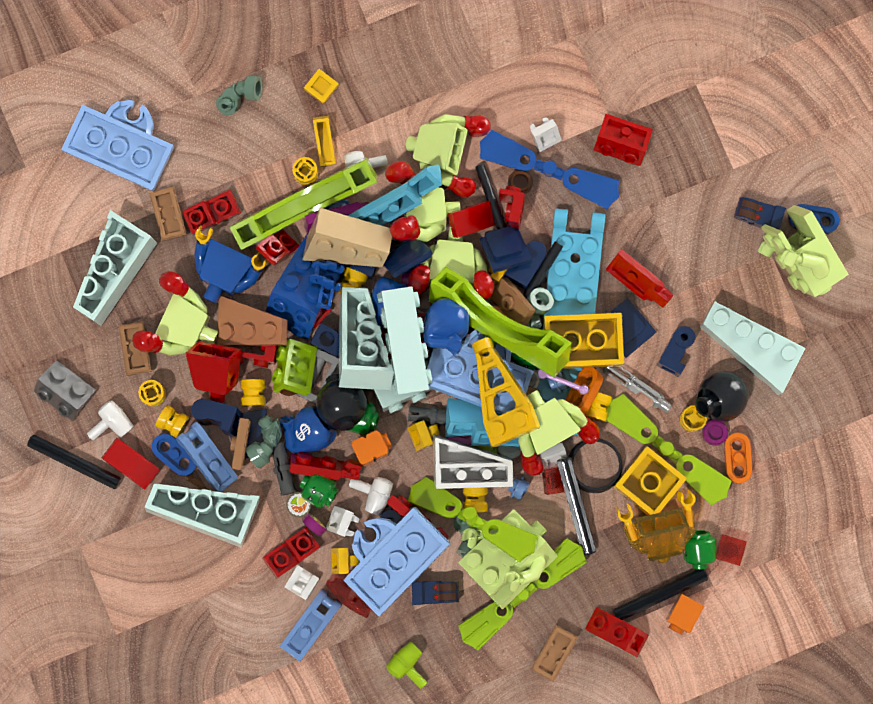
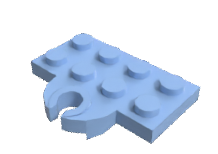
M133 100L117 101L109 107L106 114L82 105L61 150L154 192L174 149V145L152 136L154 129L153 118L147 108L142 105L140 107V117L135 121H131L127 118V113L134 108L135 102Z
M474 330L464 339L462 349L456 355H453L447 349L433 348L426 369L430 368L432 384H428L429 388L482 407L477 359L472 344L486 336ZM495 342V349L526 394L533 370L511 363V351ZM497 367L488 371L487 376L491 389L504 383V378ZM501 392L494 398L496 413L502 415L515 409L516 403L509 392Z
M416 507L412 508L398 524L385 518H375L364 522L366 527L373 528L376 531V539L374 541H368L365 538L364 531L361 529H357L354 535L352 547L360 563L347 575L344 581L378 616H381L451 545Z

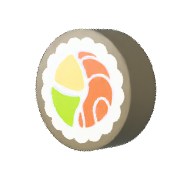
M302 492L291 494L286 501L287 511L297 518L304 517L312 508V504L301 497Z

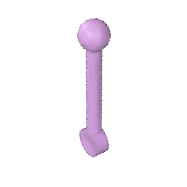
M541 369L538 371V376L541 379L549 378L577 389L581 394L589 392L587 385L580 386L557 376L552 377Z

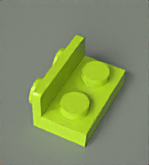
M289 339L287 345H280L275 355L277 367L272 375V382L274 383L273 392L279 393L282 389H286L304 396L311 393L317 347L293 339Z

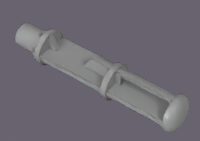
M620 366L621 369L631 375L630 378L614 367H603L604 373L611 376L633 393L642 392L651 398L654 408H660L667 413L672 407V404L666 401L662 394ZM608 370H611L613 373L621 377L623 380L626 381V383H622L614 376L609 374Z

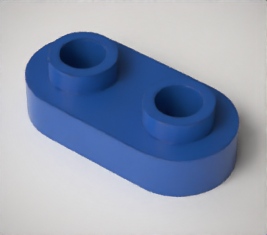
M807 204L796 205L812 211L825 234L832 233L837 229L840 219L835 210ZM788 215L789 224L797 230L793 221ZM822 218L829 220L828 226H824L821 223Z
M160 434L155 437L152 442L154 455L175 473L181 476H188L196 470L197 466L173 436ZM165 442H168L170 445V449L167 452L161 450V445ZM182 459L189 460L187 468L181 467L180 462Z

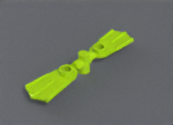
M624 394L611 401V404L607 406L606 412L608 416L606 421L642 444L652 443L662 455L667 456L676 464L677 471L687 478L686 481L711 506L727 498L732 482L730 479L692 455L682 456L672 443L666 442L658 436L655 424ZM645 428L651 430V436L648 438L642 436V430ZM685 462H691L693 464V469L691 471H685L683 469V465Z
M427 477L411 486L408 502L446 518L457 516V518L465 521L470 528L482 530V535L486 540L518 562L534 554L538 539L537 535L497 519L486 521L478 516L476 509L473 507H467L462 510V503L457 497L445 489H436L434 482ZM450 506H455L454 510L447 511ZM498 529L497 533L490 534L491 530Z
M566 538L554 550L558 557L542 571L548 574V580L541 582L538 579L531 582L505 607L507 612L504 616L497 614L499 606L496 602H493L459 624L458 627L463 643L479 650L511 619L513 607L515 608L521 602L526 601L538 588L547 589L585 565L587 561L584 557L582 546Z

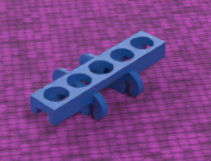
M315 261L312 263L314 274L309 276V280L320 284L316 307L330 310L334 291L341 289L340 283H337L335 286L337 273H343L345 267L341 265L339 268V263L326 261L325 263ZM320 271H323L322 276L319 275ZM328 289L330 290V293L326 294L323 292V290ZM322 298H327L328 304H322Z

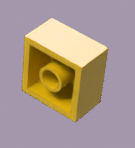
M646 446L615 483L613 488L651 519H655L687 478Z

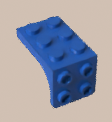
M306 234L271 291L265 312L287 319V330L297 337L308 339L322 308L316 307L320 284L309 280V276L314 274L312 263L315 261L302 260L307 238ZM339 264V268L341 265L344 267L348 266V264ZM323 271L319 272L320 276L323 275ZM337 273L335 286L339 281L340 277L342 276V273ZM324 289L323 292L329 294L330 290ZM322 298L321 303L325 304L327 298Z

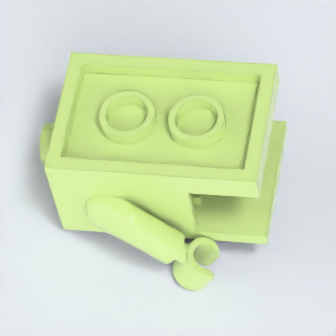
M793 205L786 211L798 232L786 239L781 230L765 224L761 227L765 235H763L764 241L761 243L758 252L771 258L774 251L776 252L777 256H775V259L782 269L786 268L790 275L787 279L795 290H801L802 293H807L814 297L823 295L830 291L834 284L849 274L813 212Z
M514 509L502 522L537 535L538 539L534 554L518 562L486 540L482 535V530L476 531L475 529L467 528L463 531L462 541L469 539L467 546L471 550L458 562L502 610L531 582L538 580L542 571L558 557L549 544L541 537L547 530L537 520L530 526ZM498 529L491 530L490 534L497 533Z

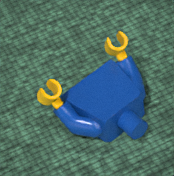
M202 225L199 226L195 233L197 242L194 258L196 272L200 275V280L209 284L203 298L216 304L222 291L233 296L235 293H242L255 285L263 268L270 262L266 259L262 263L259 260L260 252L250 258L213 239L209 242L208 240L213 234V229L210 228L208 235H204L201 232Z

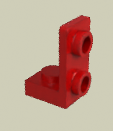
M278 345L261 346V351L265 352L264 355L241 352L240 363H243L244 359L254 361L253 365L268 368L269 364L275 365Z
M600 608L594 610L585 628L586 631L635 657H638L649 636L640 629Z

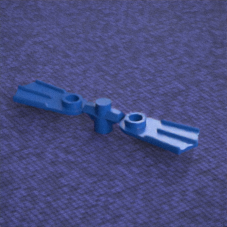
M491 130L480 141V159L521 171H529L534 167V170L543 173L546 177L562 180L563 185L568 190L605 209H608L619 198V180L578 168H570L565 171L557 167L553 161L544 162L539 159L536 161V155L532 150L494 130ZM522 156H527L530 162L528 164H522L520 162V158ZM570 176H576L578 178V183H570Z

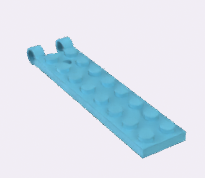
M555 208L551 247L556 241L563 248L548 271L546 290L552 294L554 303L544 316L595 314L605 214L592 213L590 234L565 232L568 210ZM572 254L580 256L578 263L571 261L570 257ZM583 368L562 369L566 379L574 383ZM540 378V382L536 389L540 390L539 393L545 403L553 398L556 400H566L572 388L569 387L563 390L561 394L557 390L552 391L548 378Z

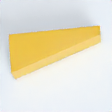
M328 115L314 117L313 124L320 166L336 164Z

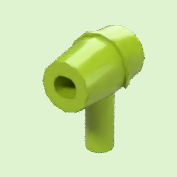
M409 642L396 654H393L386 668L397 679H401L406 674L420 689L427 684V681L413 668L423 653L412 642Z

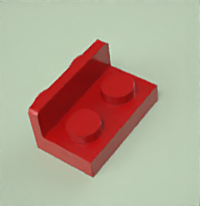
M605 114L593 150L602 155L641 166L653 129Z
M506 186V189L500 188L499 190L500 202L507 203L505 221L509 222V226L520 229L525 205V193L520 192V188Z

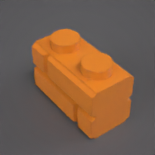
M377 430L367 434L366 438L360 437L352 441L351 444L363 467L375 463V459L379 461L388 457V450L392 448L387 434H380Z

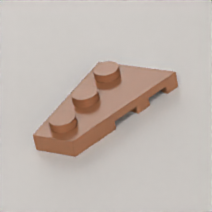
M220 296L217 345H287L288 320L228 297Z

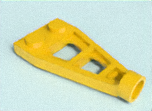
M484 338L474 342L472 347L477 359L483 423L491 446H500L539 429L540 425L531 401L498 351L494 348L492 339ZM497 367L504 378V383L491 389L487 373L489 370ZM507 391L516 403L515 409L502 415H497L494 398L497 394Z

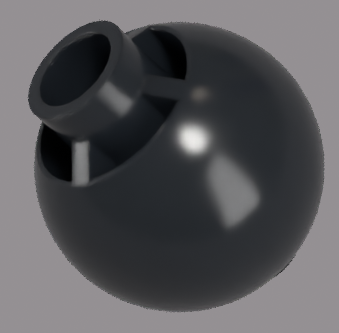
M717 371L711 373L703 379L698 388L695 401L696 410L701 416L709 417L715 421L726 422L733 420L741 415L747 406V387L744 381L732 372Z
M339 374L330 375L326 378V384L317 395V413L320 419L329 427L340 429L341 431L351 430L362 420L366 413V395L363 389L339 387Z

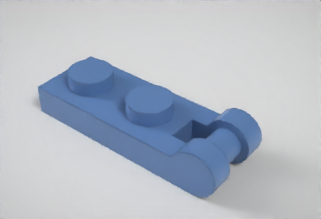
M194 422L189 426L190 430L185 434L181 433L176 437V440L187 452L215 492H222L239 477L231 469V466L200 424ZM197 437L200 443L194 447L191 441Z
M322 588L279 647L298 661H301L343 603L338 599L336 601L328 596V592ZM321 603L329 609L325 615L317 610Z

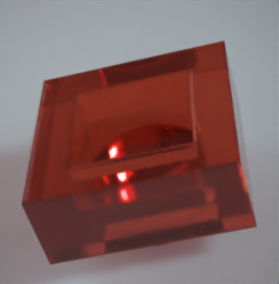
M558 466L543 469L544 494L550 495L565 492Z
M721 534L716 551V559L740 566L747 541Z

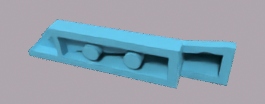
M437 164L424 168L405 184L348 216L381 226L389 223L421 205L423 195L442 185L440 165Z
M449 398L446 409L445 436L471 435L472 446H491L483 423L482 407L460 399ZM518 438L500 445L520 447Z

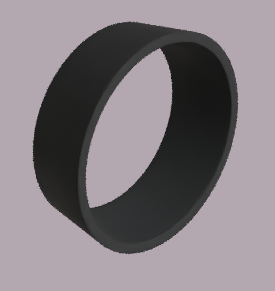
M599 438L597 442L604 443L615 451L619 461L618 473L611 483L599 488L586 486L577 478L579 488L588 493H602L611 489L622 473V458L619 451L613 444ZM581 441L571 450L568 457L572 459V462L577 451L587 443Z

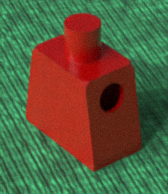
M198 341L186 352L193 385L197 390L209 392L211 401L222 403L225 400V395L238 383L241 349Z

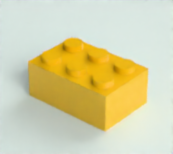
M622 313L544 316V330H552L572 342L569 362L563 369L620 367L624 365Z

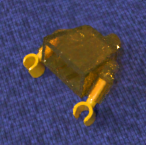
M688 490V498L684 500L681 491H678L676 495L684 510L681 507L635 518V522L631 520L633 518V511L628 503H626L628 507L626 514H621L617 506L616 513L618 518L625 523L623 528L629 545L640 554L646 553L648 561L656 560L659 563H666L670 560L671 556L682 554L686 543L695 534V515L691 506L695 503L696 498L690 490Z

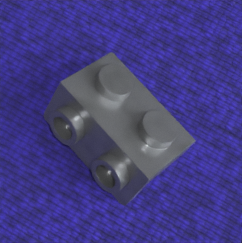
M57 360L39 377L34 388V392L39 399L48 402L57 409L60 415L68 417L72 421L77 418L79 411L96 392L93 387Z

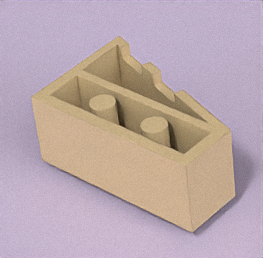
M320 208L307 235L302 260L331 261L339 264L382 267L390 252L392 240L390 228Z

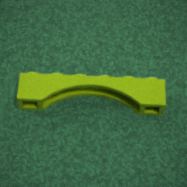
M368 157L234 223L230 226V229L242 250L304 218L305 215L312 214L320 208L331 205L377 183L379 179Z
M445 267L431 281L429 295L431 303L443 298L453 300L467 310L470 327L491 338L552 377H555L569 362L572 342L552 330L530 328L504 316L487 303L466 278L448 267Z

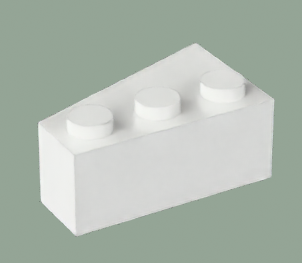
M433 434L434 486L436 489L513 487V461L509 457Z

